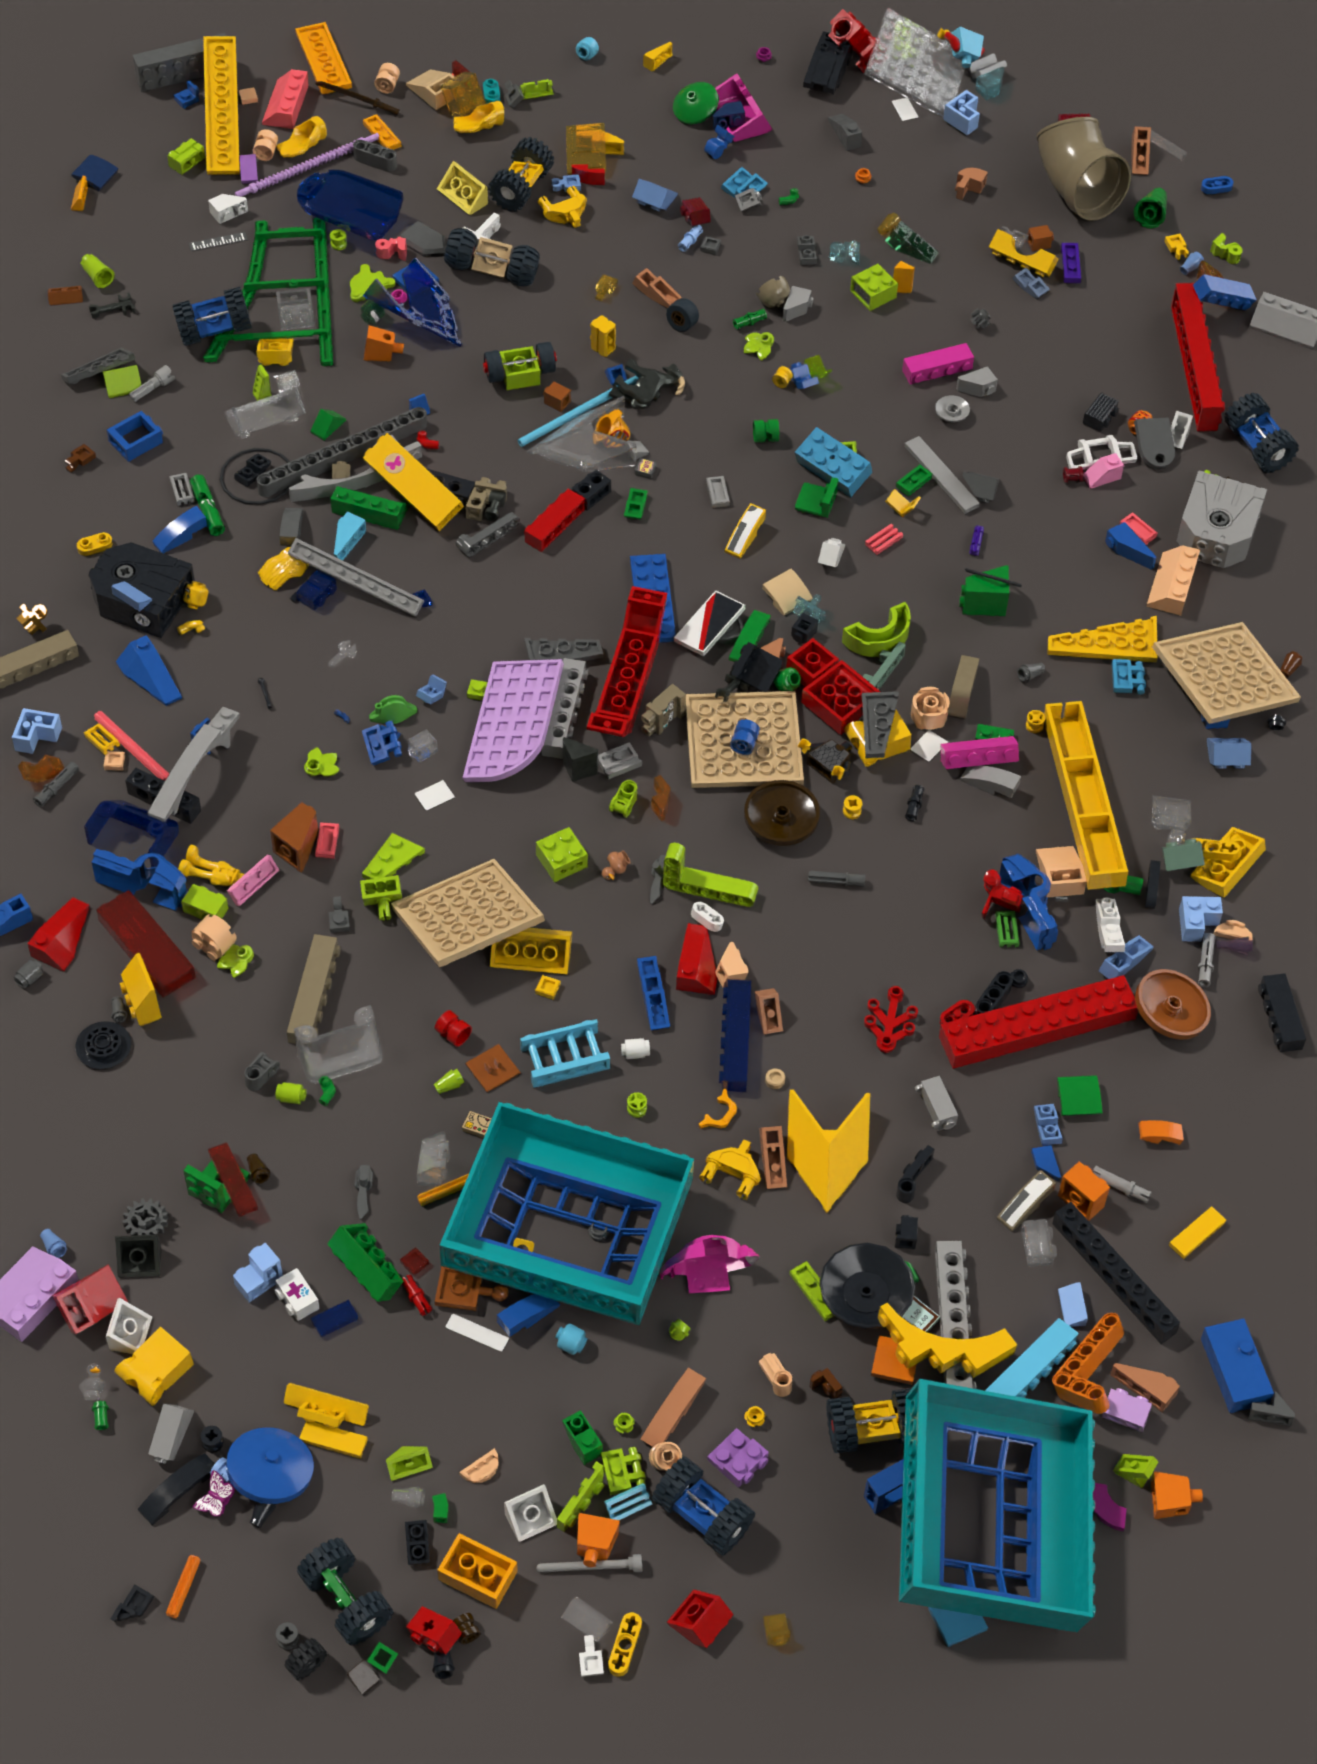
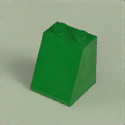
M1009 565L982 573L1009 580ZM976 574L966 577L965 585H961V596L959 597V607H962V614L1006 616L1009 584Z

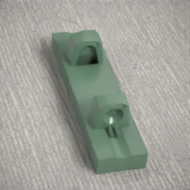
M899 641L892 652L882 650L879 656V661L883 663L874 676L864 674L863 678L879 690L904 657L906 644Z

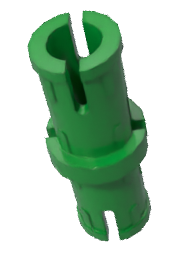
M765 309L752 313L748 312L742 317L733 319V326L736 330L744 326H752L758 321L767 319V313Z

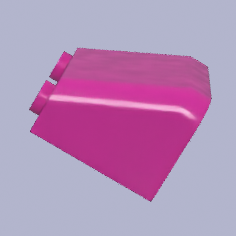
M738 73L715 88L719 95L716 112L725 103L741 101L745 110V124L739 127L726 128L728 132L735 136L733 138L734 142L763 135L773 130Z

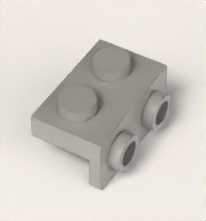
M993 53L971 62L969 71L972 79L980 77L983 80L990 77L989 74L992 72L993 74L1002 72V68L1006 67L1007 64L1005 60L997 62L996 56Z

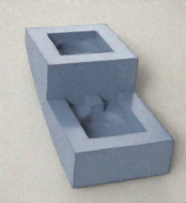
M1027 268L1012 278L1024 291L1035 298H1039L1050 290L1040 277L1035 278Z

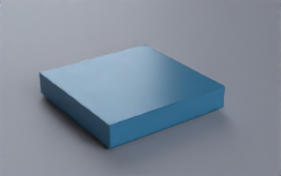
M928 1607L947 1647L988 1629L982 1616Z

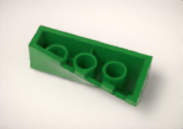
M339 486L336 487L331 497L332 513L344 516L349 512L365 519L366 522L396 530L399 529L410 507L408 502H396Z
M361 1223L340 1226L327 1243L332 1249L333 1254L342 1260L345 1267L356 1276L358 1282L370 1292L373 1299L378 1302L391 1300L404 1281L392 1263L384 1259L386 1254L383 1249L376 1247L375 1243L377 1240L373 1235L369 1236L367 1225Z

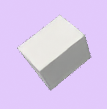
M121 1298L117 1299L106 1334L109 1350L133 1354L145 1342L152 1316Z
M544 1484L504 1502L505 1516L519 1542L557 1525V1518Z

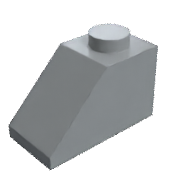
M792 286L783 309V321L786 322L807 313L808 308H811L813 304L812 290Z
M987 366L958 377L956 389L959 392L983 397L996 392L998 379Z

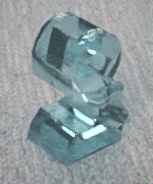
M853 240L851 242L845 241L844 244L841 242L830 244V260L842 263L846 256L850 255L852 262L859 265L860 242Z

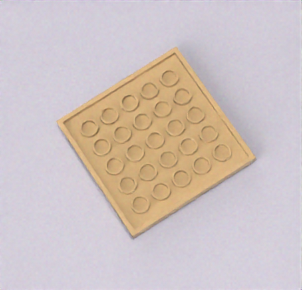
M1243 622L1154 642L1152 646L1153 650L1209 724L1297 703L1301 698Z
M795 691L730 693L727 702H723L724 697L722 696L715 698L716 693L686 694L685 705L691 788L760 786L763 783L774 780H788L801 785L804 784L801 748L797 747L800 742ZM742 719L751 720L760 727L754 750L748 755L738 754L730 747L736 725Z
M495 859L391 903L393 911L439 968L545 921L541 911Z

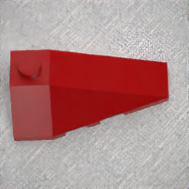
M74 897L71 898L37 930L28 942L30 956L64 972L75 957L76 947L81 938V930L90 908L89 904Z
M688 923L678 966L676 990L715 995L718 978L715 974L716 967L708 929L703 925Z

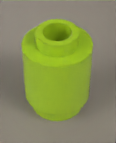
M283 1082V1084L277 1085L276 1100L299 1105L302 1101H305L306 1089L303 1088L302 1084Z

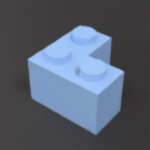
M965 90L945 105L943 120L964 134H970L978 128L980 115L977 112L978 97Z
M23 708L12 735L15 751L33 754L38 740L57 742L62 730L59 714Z
M1182 896L1179 907L1182 941L1201 942L1205 926H1218L1220 924L1223 914L1221 897Z
M266 1243L254 1247L248 1254L250 1264L238 1269L233 1275L235 1286L248 1302H251L276 1285L275 1280L283 1276L280 1259Z

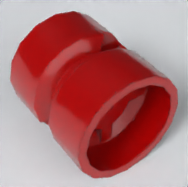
M448 1010L439 1017L434 1028L440 1035L447 1037V1040L454 1046L459 1047L469 1038L472 1027L464 1020H460L459 1016L454 1012Z

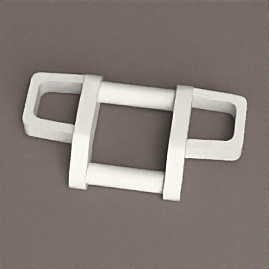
M1108 435L1106 438L1086 441L1084 439L1078 440V449L1069 451L1066 459L1069 469L1082 466L1083 470H1088L1099 460L1092 459L1089 447L1107 444L1111 453H1116L1123 464L1136 462V450L1132 442H1117L1113 435ZM1119 448H1129L1132 457L1121 458ZM1082 453L1085 464L1074 465L1071 456Z

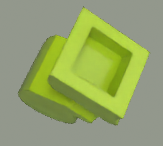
M1221 233L1213 240L1210 252L1213 256H1219L1221 259L1225 258L1230 264L1239 263L1243 251L1242 247L1235 242L1224 245L1226 236Z

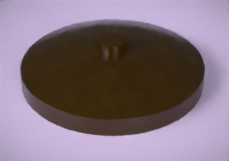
M774 780L761 784L749 794L745 802L744 818L747 827L758 839L772 845L789 846L806 840L814 833L819 823L820 807L814 794L803 785L788 780Z

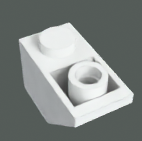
M221 194L208 200L210 213L219 224L248 212L247 199L245 197Z
M831 538L824 541L818 563L837 567L845 548V544L841 543L842 540Z

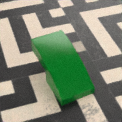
M630 488L624 517L642 519L648 490Z

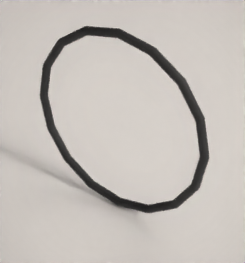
M251 448L240 451L230 457L221 468L219 480L223 490L232 499L244 504L261 505L276 501L289 491V487H291L288 486L281 494L263 501H246L234 496L226 489L223 481L224 469L231 460L241 454L253 451L270 452L280 456L287 463L291 462L282 453L271 449Z

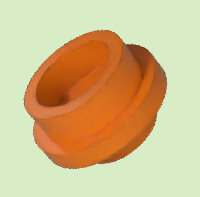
M861 168L856 172L855 179L860 183H867L871 180V173L868 169Z

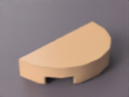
M1227 920L1225 923L1218 925L1214 931V935L1218 937L1252 943V933L1249 932L1244 923L1236 920Z
M495 1448L460 1471V1476L472 1483H483L491 1479L496 1474L499 1466L498 1454Z

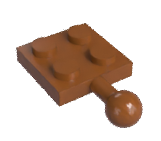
M441 1266L435 1306L476 1311L479 1295L492 1296L496 1301L501 1302L507 1299L508 1289L504 1285H497L494 1288L482 1287V1278Z

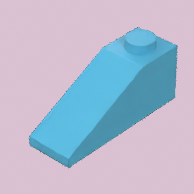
M347 512L338 520L334 557L342 561L346 558L366 533L365 519Z

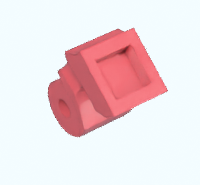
M390 238L389 241L379 239L375 242L376 256L378 258L390 259L395 252H398L399 258L406 261V238Z

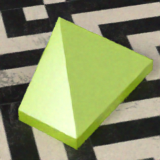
M402 1446L386 1459L391 1481L433 1468L427 1447Z

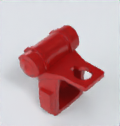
M994 869L987 871L983 881L984 888L989 893V897L982 911V918L985 919L991 903L1020 913L1024 902L1022 891L1016 887L1008 888L1001 884V877L998 871Z

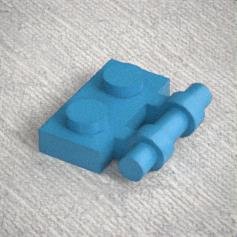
M1112 659L1113 692L1132 693L1133 687H1135L1138 694L1145 693V668L1141 661L1136 662V666H1131V660Z

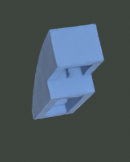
M1138 935L1125 943V952H1116L1105 959L1099 972L1108 979L1125 975L1153 949V946Z

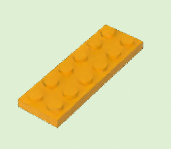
M326 22L295 28L296 36L316 82L323 81L344 89L352 88V82ZM318 86V87H319V90H320V92H321V95H323V94H328V93H332V92H336V91H333V90H330V89H327V88Z

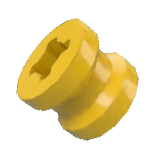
M781 366L772 377V381L777 387L786 388L789 381L793 378V373L789 368Z
M1032 710L1028 713L1025 726L1029 732L1040 733L1043 730L1045 723L1044 713L1039 710Z
M854 795L846 797L843 807L844 816L848 819L860 817L862 800Z

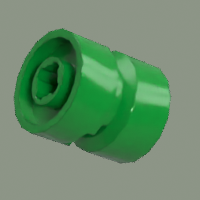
M768 419L767 422H764V420H753L754 443L765 442L766 439L769 442L779 441L778 419Z

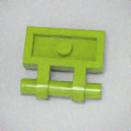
M636 1447L629 1448V1455L624 1456L622 1448L601 1452L610 1495L620 1494L631 1489V1483L633 1482L637 1483V1486L642 1483L645 1484L646 1475L642 1471L640 1464L642 1459ZM626 1465H632L634 1473L628 1474Z

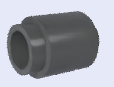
M29 960L16 972L13 978L21 988L25 989L43 975V967L38 961Z

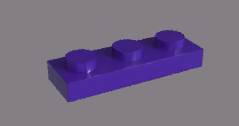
M1062 243L1061 254L1064 283H1081L1078 243Z

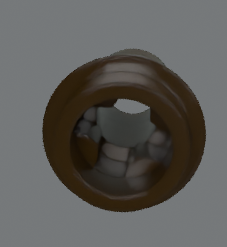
M250 1154L247 1157L251 1180L257 1184H262L269 1179L270 1170L259 1158L258 1154Z

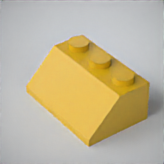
M137 953L121 973L123 982L119 984L122 994L126 993L124 997L127 1006H131L129 1010L132 1019L136 1018L138 1024L142 1025L160 1019L162 1016L154 986L141 954Z

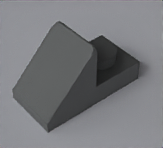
M1277 1392L1273 1394L1271 1405L1264 1402H1252L1248 1414V1419L1285 1426H1291L1295 1418V1413Z

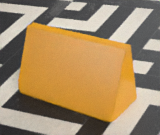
M86 176L81 178L75 188L71 206L72 211L84 210L88 191Z
M902 261L895 266L893 279L898 283L897 292L911 293L915 267Z

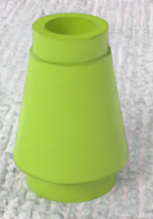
M451 1069L433 1085L438 1094L459 1088L465 1082L458 1069Z

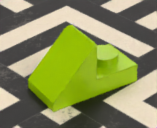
M1123 1454L1113 1471L1134 1485L1143 1488L1159 1462L1154 1456Z

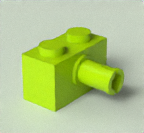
M399 875L360 881L364 906L378 904L379 920H385L384 913L387 920L391 919L389 903L402 899Z

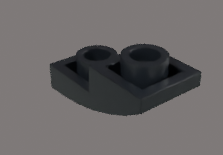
M257 453L246 461L244 468L234 474V479L248 487L257 480L260 474L267 470L271 465V461Z
M427 1520L405 1522L408 1565L430 1563Z

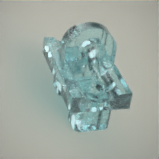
M816 594L811 602L798 596L793 614L800 617L802 613L807 611L811 614V617L818 620V623L821 620L824 621L826 612L817 607L821 596Z

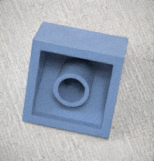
M639 179L632 197L637 199V203L644 206L648 203L652 209L660 211V209L667 210L678 193L652 182Z
M1207 738L1209 760L1212 765H1215V768L1223 769L1227 765H1234V768H1245V765H1251V743L1246 739Z

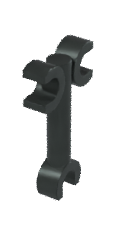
M127 293L126 298H122L119 294L118 303L100 307L94 304L90 305L89 310L92 318H98L100 313L122 309L124 316L127 310H132L134 314L136 311L134 304L131 303L130 293Z
M731 670L730 674H726L724 680L730 684L724 689H717L715 698L722 696L724 697L723 702H727L730 693L739 686L742 690L747 691L748 687H752V685L733 676Z

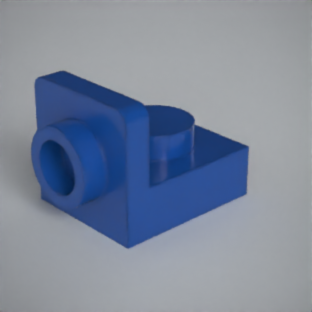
M189 80L187 81V89L175 94L174 99L184 109L199 101V88Z

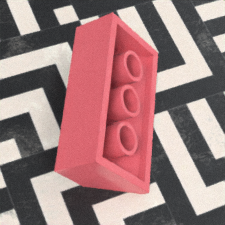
M291 69L277 79L262 125L294 129L309 86L307 71Z

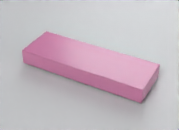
M266 855L227 890L236 906L242 905L280 871L271 855Z

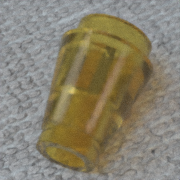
M894 212L888 214L877 228L878 233L884 236L899 227L901 223L900 217Z

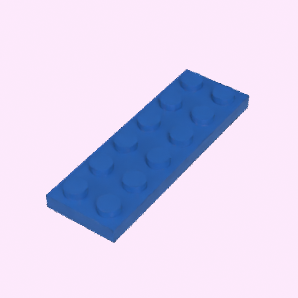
M666 554L630 556L633 586L667 593L659 643L674 642L676 632Z

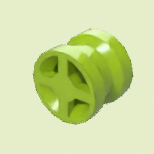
M336 229L330 233V244L334 250H343L347 247V236L344 230Z
M632 1093L627 1099V1112L632 1117L640 1118L646 1114L647 1098L642 1093Z

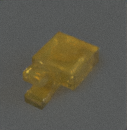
M603 274L596 284V292L598 293L595 299L602 301L606 293L612 294L618 285V279Z

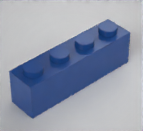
M1205 274L1193 284L1199 300L1203 302L1247 310L1257 300L1250 284Z

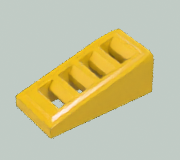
M668 42L643 55V66L653 72L672 56L673 44Z

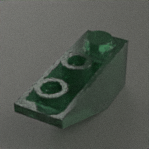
M902 221L894 227L885 239L896 251L929 264L933 262L939 253Z

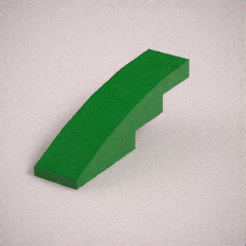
M757 610L752 612L731 651L729 661H738L741 656L740 651L745 644L747 645L748 642L757 646L764 634V629L770 622V614Z

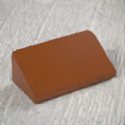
M82 286L48 289L49 305L83 302Z

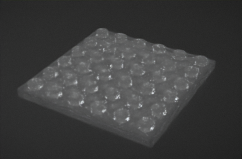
M888 8L864 74L944 118L945 105L956 97L965 68L962 67V60L953 56L952 47L948 41L940 39L936 34Z

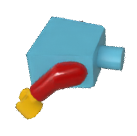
M959 27L951 33L947 29L943 30L940 28L937 34L940 39L949 41L953 56L962 60V67L964 68L971 67V62L979 59L985 51L982 47L984 36L963 27Z

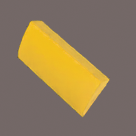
M1231 827L1220 841L1238 843L1241 848V857L1236 861L1205 858V865L1198 866L1191 874V877L1200 885L1224 898L1266 850L1264 838L1235 827ZM1214 847L1212 852L1217 851L1218 848Z

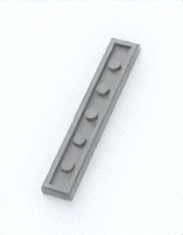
M920 436L905 442L904 447L920 465L933 473L932 478L964 514L979 507L980 503Z

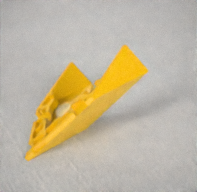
M790 1090L788 1100L787 1159L797 1169L799 1176L814 1197L820 1201L824 1211L828 1213L834 1202L840 1198L856 1178L857 1173L868 1162L870 1093L864 1095L837 1130H823L794 1090Z

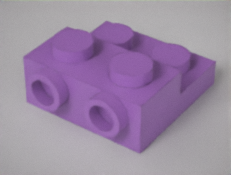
M736 1428L707 1456V1460L739 1488L743 1483L747 1484L754 1476L753 1473L758 1468L761 1470L766 1466L769 1461V1452L753 1438L750 1440Z

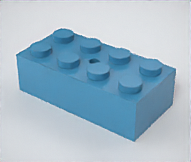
M817 427L795 451L796 460L799 464L829 484L832 477L838 478V490L850 498L873 473L871 463Z

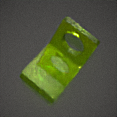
M820 355L804 360V364L808 365L811 377L821 379L827 377L832 372V369L825 370Z

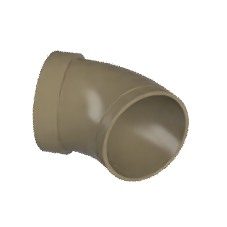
M1076 117L1055 122L1041 129L1036 135L1039 143V152L1051 183L1065 200L1069 209L1083 219L1099 220L1112 213L1125 198L1131 182V169L1126 159L1115 151L1106 148L1098 119L1093 117Z

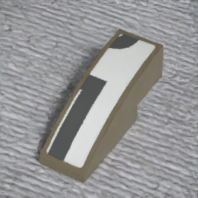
M1040 1170L1013 1197L997 1216V1219L1012 1232L1040 1207V1203L1054 1191L1056 1182Z

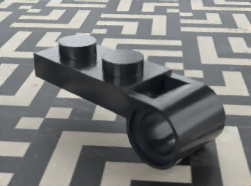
M927 1145L924 1150H919L915 1156V1161L912 1164L909 1163L904 1168V1175L899 1180L896 1197L900 1202L909 1203L914 1199L916 1190L915 1180L933 1160L935 1149Z

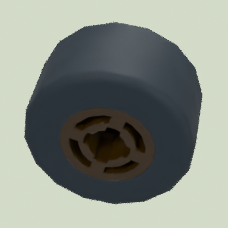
M680 298L667 308L666 317L669 324L675 330L684 332L698 322L699 311L691 300Z

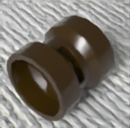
M464 1613L453 1620L462 1633L458 1638L461 1644L470 1643L481 1635L479 1628L473 1624L474 1618L472 1613Z

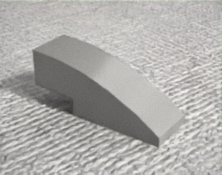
M980 765L967 767L960 781L992 795L998 792L1012 798L1020 784L1021 776L999 768Z

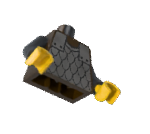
M801 739L797 747L802 748L804 754L808 752L807 765L826 780L834 784L837 779L841 780L842 777L849 776L851 769V755L849 752L852 750L849 742L844 741L839 745L834 740H829L827 742L811 744L807 739Z

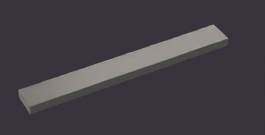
M295 538L287 553L289 556L414 617L417 616L424 603V600Z

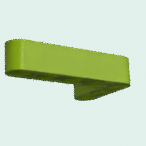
M670 843L668 846L663 867V885L667 889L745 907H752L754 905L759 889L757 884L685 867V847L679 843Z

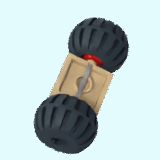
M456 228L450 232L444 254V261L449 267L456 270L467 269L471 266L473 257H475L472 265L473 271L504 279L508 266L507 279L517 286H529L533 283L540 259V254L535 248L528 245L516 246L510 258L512 245L480 237L477 250H475L477 237L472 231L466 228Z

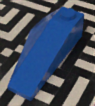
M146 635L130 642L116 660V664L123 675L135 681L140 688L146 689L150 692L151 696L165 706L182 699L178 688L148 636Z

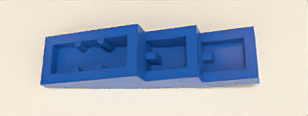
M657 957L637 958L639 978L650 1030L670 1028Z

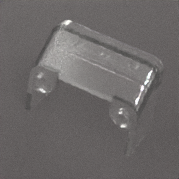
M296 386L288 391L237 408H230L224 413L236 437L240 436L241 439L250 437L251 432L287 420L289 423L298 421V417L305 414L306 411Z

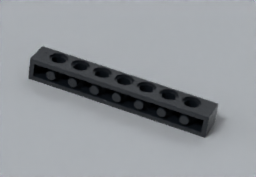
M1069 1202L1056 1211L1052 1223L1055 1228L1156 1340L1162 1344L1174 1336L1178 1331L1180 1321L1075 1205Z

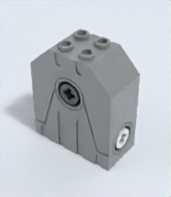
M1198 471L1181 520L1177 537L1178 544L1199 549L1198 561L1213 566L1225 568L1244 561L1261 514L1267 489Z

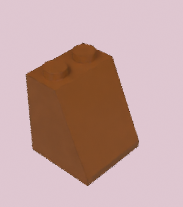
M303 802L270 830L273 853L299 872L304 870L318 837L316 811L313 807L307 806Z

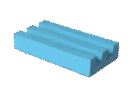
M643 1483L604 1501L610 1519L615 1520L623 1519L652 1505L649 1494L646 1491V1486ZM640 1491L642 1492V1494L639 1496L629 1499L613 1508L611 1507V1505L623 1499H626ZM644 1499V1501H642V1502H640V1503H638V1504H636V1505H634V1506H632V1507H629V1508H627V1509H625V1510H623V1511H621V1512H619V1513H617V1514L614 1515V1513H616V1512H618V1511H620V1510H622V1509H624V1508H626V1507H628V1506H630V1505H633V1504H635V1503H637V1502H639V1501H641V1500Z

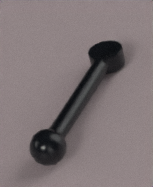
M259 678L258 684L261 685L267 708L270 709L272 706L264 685L265 680L264 678Z

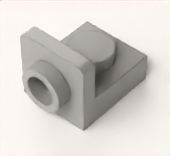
M754 188L735 195L740 211L761 205V194Z

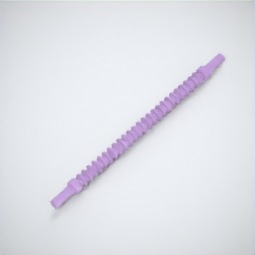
M375 133L366 138L361 137L357 140L373 142L378 140L379 134ZM350 142L345 144V146L342 145L341 148L338 147L333 149V151L330 150L329 153L326 152L325 155H318L317 158L313 157V160L309 159V162L307 160L305 163L301 162V165L297 164V167H289V170L285 169V172H277L272 177L268 176V179L265 177L260 182L256 181V184L253 182L248 187L236 191L235 196L242 197L249 193L254 194L258 190L261 191L262 188L265 189L266 186L270 187V184L273 186L274 183L278 184V181L282 182V179H290L295 174H302L307 169L311 170V167L315 168L319 164L323 165V162L327 163L331 159L335 160V157L339 158V155L341 157L343 154L347 155V152L351 153V150L353 151V143Z

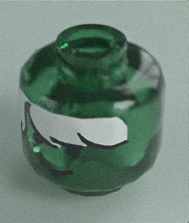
M371 298L361 306L362 314L360 316L366 323L375 324L385 315L384 310L386 308L379 299Z

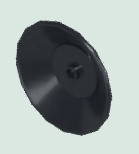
M868 1242L851 1244L835 1252L823 1266L819 1282L822 1299L831 1313L848 1325L864 1329L883 1327L878 1320L880 1306L888 1303L902 1317L911 1306L915 1292L912 1271L903 1258L886 1246ZM864 1290H867V1291H869L870 1293H869V1294H865V1293H863V1291H864Z

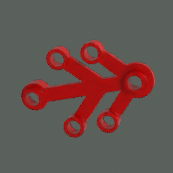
M893 986L888 990L887 998L890 1001L887 1016L879 1008V1001L877 999H870L867 1004V1009L874 1013L885 1027V1031L883 1033L876 1025V1018L873 1015L865 1017L864 1025L877 1037L876 1045L884 1053L894 1050L897 1041L907 1035L911 1036L915 1032V1025L912 1022L906 1021L917 1018V1007L909 1006L905 1013L895 1018L897 1005L903 1000L904 994L899 986ZM905 1023L902 1030L892 1034L894 1028Z

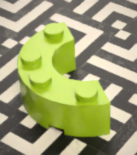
M906 602L890 608L889 624L883 628L870 629L863 626L860 622L843 628L842 643L851 651L868 657H879L882 650L892 652L899 641L905 643L908 638L911 619L908 605Z

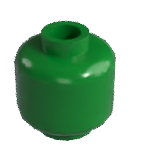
M791 667L780 669L774 680L775 687L781 692L794 691L801 683L799 672Z

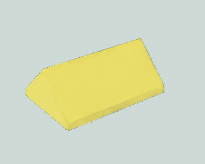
M453 161L437 190L466 213L472 215L488 205L487 186Z

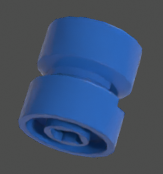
M747 719L738 721L730 742L731 749L738 754H751L760 732L759 725Z

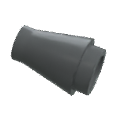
M1043 663L1023 664L1017 669L1018 678L1025 682H1029L1038 675L1045 673Z

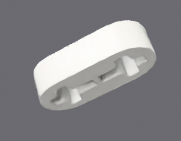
M703 902L693 904L691 916L710 931L718 932L722 929L724 923L722 915Z

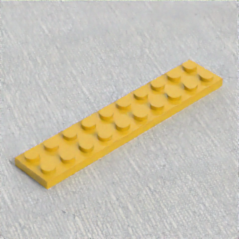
M203 36L207 175L240 174L236 36Z

